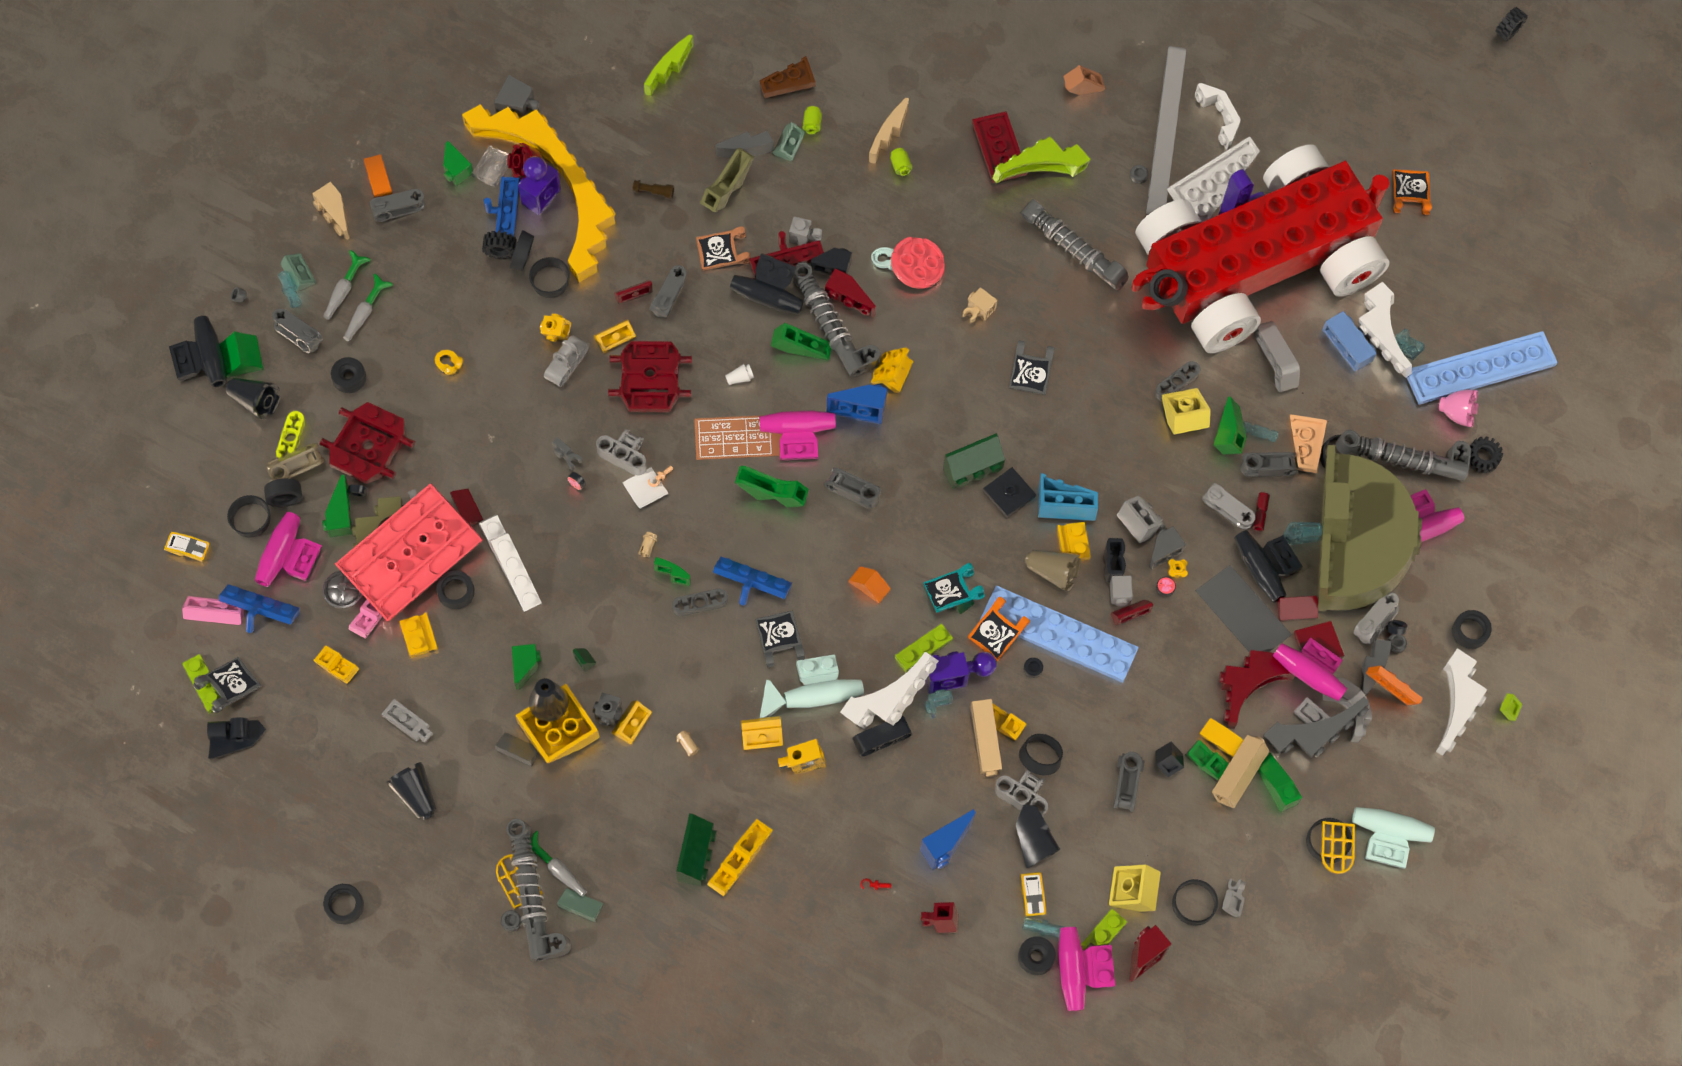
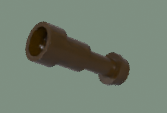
M634 180L633 191L637 193L641 190L652 192L653 195L664 196L665 199L672 200L674 185H649L641 183V180Z

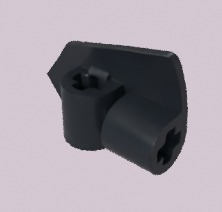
M243 717L231 718L230 721L208 722L207 736L210 740L208 758L211 760L254 746L266 731L265 727L259 720H248Z
M1023 805L1016 822V828L1025 866L1030 868L1042 859L1055 854L1060 848L1037 806Z

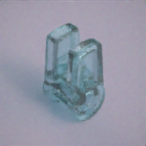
M1291 522L1286 527L1283 535L1289 545L1317 542L1319 536L1322 535V526L1320 523Z

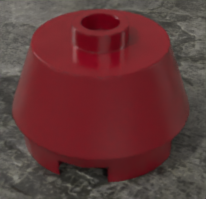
M520 143L512 146L514 149L512 153H508L507 165L508 168L512 169L513 177L522 179L526 178L523 171L525 161L534 156L542 157L538 149L525 143Z

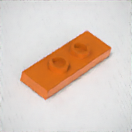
M1382 666L1368 667L1366 674L1406 705L1421 703L1422 697L1410 689L1407 683L1397 679L1394 673L1387 671Z

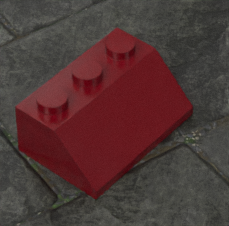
M1157 925L1152 928L1147 926L1139 933L1138 940L1134 942L1135 947L1132 951L1129 978L1131 982L1161 961L1172 945Z

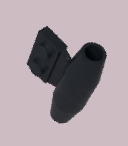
M763 253L760 255L755 270L756 279L734 275L730 284L731 290L748 300L778 311L799 314L804 300L785 290L791 283L797 266Z
M198 316L194 319L195 342L186 340L169 346L176 376L179 381H183L197 376L203 369L211 386L215 388L221 387L226 384L225 362L218 336L207 316Z
M1247 530L1237 534L1234 539L1242 560L1258 586L1273 603L1278 602L1279 598L1286 597L1287 594L1279 576L1286 577L1301 570L1303 566L1284 535L1268 541L1262 548Z

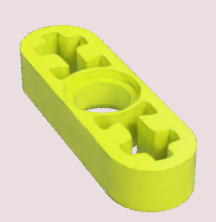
M293 411L287 416L276 450L278 458L283 457L282 454H285L286 449L288 453H292L298 448L305 426L304 416L299 411ZM296 418H299L300 421L296 422V429H294V423L292 420H296ZM288 434L296 435L293 441L285 440Z

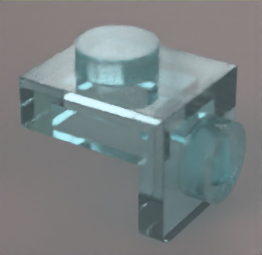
M1406 328L1395 336L1404 356L1411 360H1414L1425 349L1424 343L1410 337L1409 330Z
M942 689L928 695L925 709L927 714L930 713L931 719L936 717L935 707L952 704V691Z

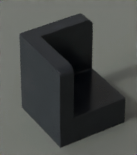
M1172 741L1156 750V765L1167 777L1184 768L1183 753Z

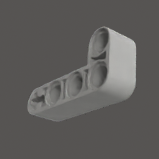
M1273 321L1260 324L1254 331V335L1275 370L1277 390L1283 392L1297 388L1299 386L1300 368L1296 358Z

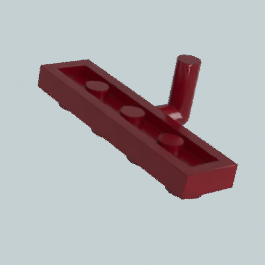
M780 231L778 233L780 251L766 255L796 266L801 262L811 263L812 258L824 253L820 240L787 248L786 233ZM760 256L749 258L754 277H756L755 270Z

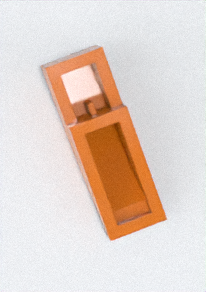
M381 154L364 158L374 198L391 195L392 190Z

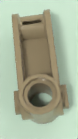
M312 443L283 457H277L268 461L266 467L272 480L292 478L324 463L325 459L320 455L318 443ZM275 468H283L281 474H273Z

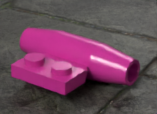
M813 410L786 411L759 416L760 432L782 434L779 440L780 460L818 459V442L814 433L836 428L835 413Z
M1426 489L1410 495L1416 511H1419L1418 518H1422L1421 542L1444 534L1465 520L1464 514L1459 507L1435 512V503Z
M286 512L274 529L260 558L255 576L256 583L269 587L282 568L288 575L307 581L322 549V545L304 538L295 539L301 520L298 515Z
M1312 638L1308 640L1301 651L1281 643L1273 655L1291 674L1314 690L1334 700L1339 701L1348 689L1333 675L1343 660Z
M1077 927L1060 928L1058 955L1061 987L1067 1010H1084L1086 985L1093 988L1115 987L1112 946H1091L1083 951Z

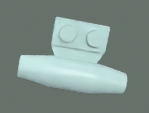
M834 654L796 661L799 678L804 686L784 692V700L786 701V708H813L842 703L849 700L851 696L854 698L864 695V688L861 679H837L839 670Z
M1355 807L1352 816V823L1375 832L1368 841L1365 859L1402 869L1406 868L1410 850L1407 841L1431 843L1435 833V827L1410 816L1382 809Z

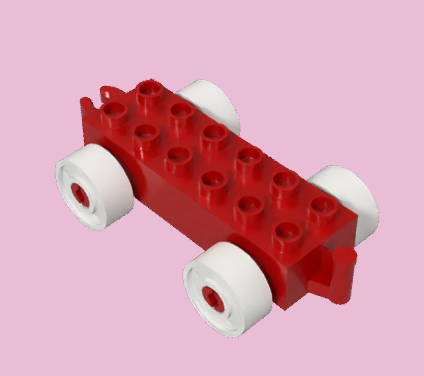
M1304 145L1295 148L1278 158L1264 173L1263 181L1271 192L1204 222L1201 221L1191 203L1185 199L1169 202L1147 215L1137 226L1135 234L1149 256L1146 264L1148 269L1136 275L1131 289L1134 292L1140 291L1144 285L1151 282L1157 272L1164 269H1171L1181 274L1187 282V294L1183 301L1178 305L1172 306L1181 324H1184L1194 319L1191 328L1207 353H1217L1229 349L1250 336L1261 323V318L1247 297L1248 295L1323 263L1320 268L1322 276L1334 295L1342 297L1367 287L1387 270L1390 262L1375 237L1383 221V217L1377 209L1389 187V179L1384 175H1375L1372 178L1369 189L1365 190L1346 160L1329 167L1317 146ZM1167 277L1161 282L1159 286L1160 296L1170 299L1176 294L1178 282L1175 278ZM1145 296L1141 305L1143 309L1147 310L1165 307L1156 302L1151 296Z

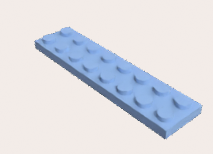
M1541 331L1413 367L1412 374L1407 379L1420 405L1441 399V397H1447L1456 391L1473 390L1556 366L1558 362L1544 332Z
M997 585L995 586L980 620L992 607L997 598L1002 597L1006 600V603L998 611L1015 626L1023 616L1030 620V623L1019 634V638L1117 681L1124 682L1139 647Z

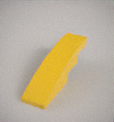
M756 819L734 845L731 853L721 863L718 871L709 880L708 886L722 896H725L756 856L773 830Z

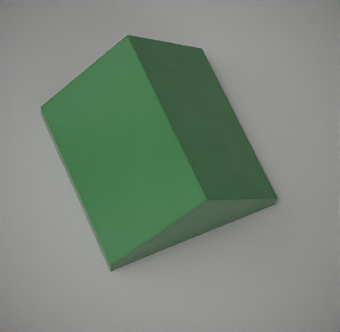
M234 331L220 343L225 362L226 378L264 370L256 335Z

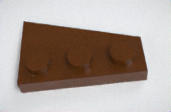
M807 56L801 58V61L796 64L788 65L787 69L781 72L776 71L759 80L764 98L816 87V81Z

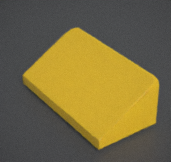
M624 320L593 335L603 353L636 337L629 320Z
M632 701L611 733L632 744L652 711L639 701Z

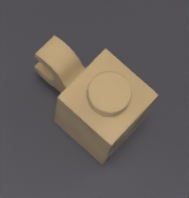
M980 287L976 292L973 291L969 295L968 308L964 309L962 317L971 314L970 323H973L977 316L985 321L996 309L998 300Z

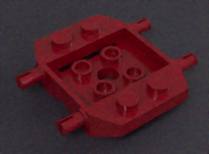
M630 341L622 350L621 355H609V363L622 364L621 387L619 386V389H608V397H621L628 412H671L678 398H691V389L680 390L678 380L679 364H692V356H681V353H679L672 341ZM653 370L655 374L649 377L645 375V372ZM631 389H668V392H631Z
M366 402L354 411L341 407L338 414L348 418L343 429L334 442L322 438L319 443L320 446L329 449L330 467L366 484L382 479L384 475L394 479L397 472L388 469L393 456L403 444L411 448L415 445L414 440L405 436L404 418L369 402ZM364 422L394 437L393 439L387 437L384 434H381L375 430L368 428L367 426L362 425L361 423ZM371 442L374 445L371 449H364V444Z

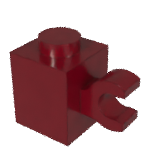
M954 902L934 903L933 912H921L923 926L929 927L934 924L937 933L957 932L959 914Z

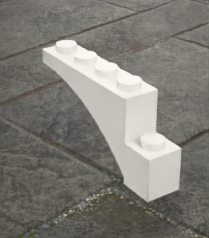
M1381 282L1365 293L1364 304L1369 312L1359 318L1358 329L1363 332L1364 336L1366 335L1370 339L1374 348H1378L1382 352L1384 359L1390 361L1394 369L1399 374L1402 373L1406 378L1412 374V364L1404 356L1393 334L1390 308L1394 304V293Z
M493 515L479 522L478 525L505 573L523 611L525 612L541 604L542 602L509 534L505 532L498 515Z
M1458 648L1443 668L1448 677L1451 706L1446 732L1436 750L1442 756L1446 751L1451 752L1456 745V742L1453 740L1456 736L1461 737L1467 728L1464 724L1467 720L1471 722L1477 713L1474 709L1477 705L1481 707L1487 698L1484 694L1488 689L1471 679L1477 670L1474 668L1477 661Z
M925 652L906 674L889 686L862 697L854 698L851 696L840 713L863 729H866L873 722L875 714L894 726L901 719L905 708L912 703L917 691L924 686L926 678L935 670L938 660Z

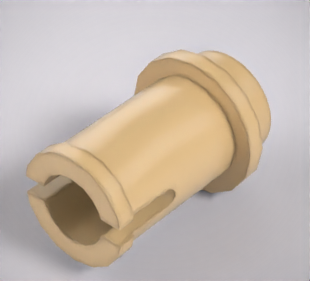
M646 532V535H643L644 540L638 554L650 558L654 543H657L658 540L656 539V534Z
M684 730L676 736L677 742L681 743L688 756H692L700 749L690 737L691 733Z

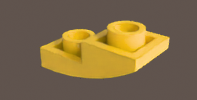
M1212 718L1208 720L1199 733L1201 737L1215 744L1220 750L1234 757L1244 741Z

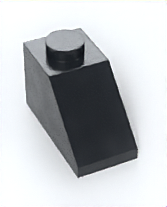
M832 248L812 258V271L831 276L836 268L848 274L852 261V252L845 248Z

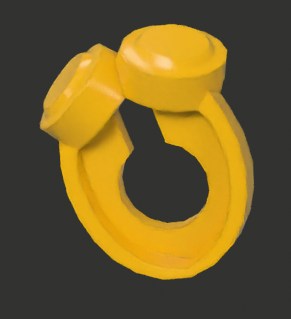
M441 350L435 356V363L439 370L445 372V375H452L457 372V369L461 368L463 357L457 356L451 350ZM444 355L450 356L454 366L451 367L448 364L441 363L440 358Z

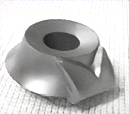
M341 570L328 576L323 584L325 600L336 608L353 606L363 595Z

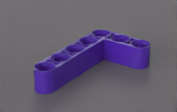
M1240 169L1231 175L1218 215L1265 195L1263 192L1251 195L1254 184L1244 169Z

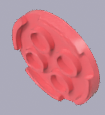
M907 237L896 245L891 255L893 272L901 282L912 288L925 289L932 287L940 280L945 271L942 251L935 243L926 238Z

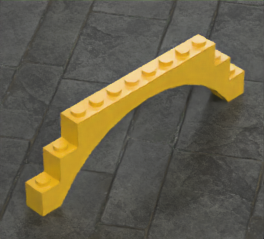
M481 104L463 113L464 125L473 137L498 138L532 146L538 149L541 157L550 162L564 177L574 195L579 216L576 241L568 259L569 270L579 283L597 273L598 261L594 255L606 248L605 240H607V237L603 230L615 224L614 216L616 214L611 206H607L602 193L598 194L595 190L594 182L591 179H587L583 167H579L576 164L577 161L574 155L568 153L563 140L559 141L555 129L548 126L546 117L543 114L540 115L536 109L519 118L515 111L512 112L509 107L491 116L489 110L484 109Z

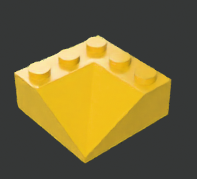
M567 684L561 687L568 695L569 704L565 715L559 720L553 722L539 720L531 713L529 707L515 715L518 724L547 764L576 752L600 738L597 728Z

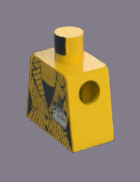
M817 739L787 748L788 756L778 758L780 770L791 767L795 774L826 768L823 750Z

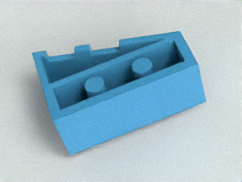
M1041 473L1038 517L1096 520L1098 492L1078 485L1071 486L1063 483V480H1054Z

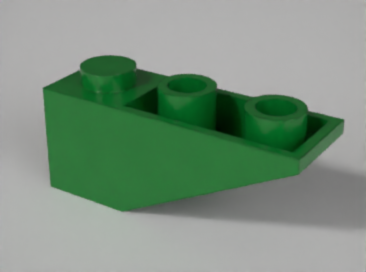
M1229 396L1224 406L1214 446L1223 455L1242 454L1247 438L1240 406Z

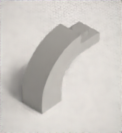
M1340 677L1336 678L1348 688L1341 699L1337 701L1323 694V700L1340 703L1347 709L1361 698L1365 697L1367 699L1359 687ZM1370 704L1367 706L1369 710L1362 717L1357 716L1352 720L1354 724L1352 725L1351 742L1359 743L1361 738L1365 737L1366 725L1368 726L1372 720Z

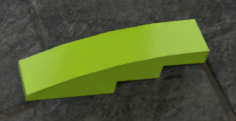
M689 34L662 57L644 83L645 94L651 96L658 82L666 84L672 71L680 72L693 47V35Z

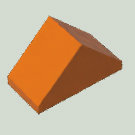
M861 566L848 580L849 583L878 604L891 590L876 570Z

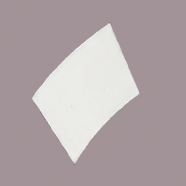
M652 467L648 468L644 474L635 475L622 482L639 509L668 494L661 482L656 487H651L648 484L649 479L651 484L657 483L655 479L657 475Z

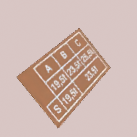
M759 416L694 419L696 460L780 456L779 440L782 434L760 432Z

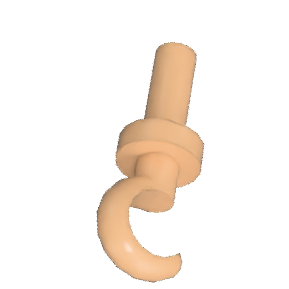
M669 466L663 472H657L658 475L655 477L657 483L651 484L649 479L648 484L651 487L658 486L660 479L664 480L665 475L671 472L673 467Z

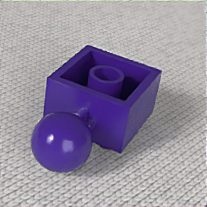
M534 156L525 161L523 171L526 178L521 179L518 187L521 204L540 215L561 190L558 171L546 164L542 158Z
M954 651L941 657L933 655L938 660L935 670L925 680L928 694L967 687L969 673L972 672L981 677L992 675L997 667L995 657L991 653L980 652L974 656L972 661L966 662L964 652Z

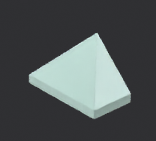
M766 680L760 718L771 717L786 703L770 680Z

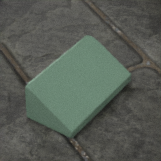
M793 122L787 124L772 154L793 161L806 131Z
M301 253L284 255L281 266L295 292L316 283Z
M566 888L557 905L559 908L595 922L603 903L587 896L581 897L577 892Z

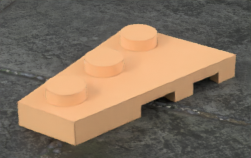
M1290 414L1298 470L1317 473L1327 420Z

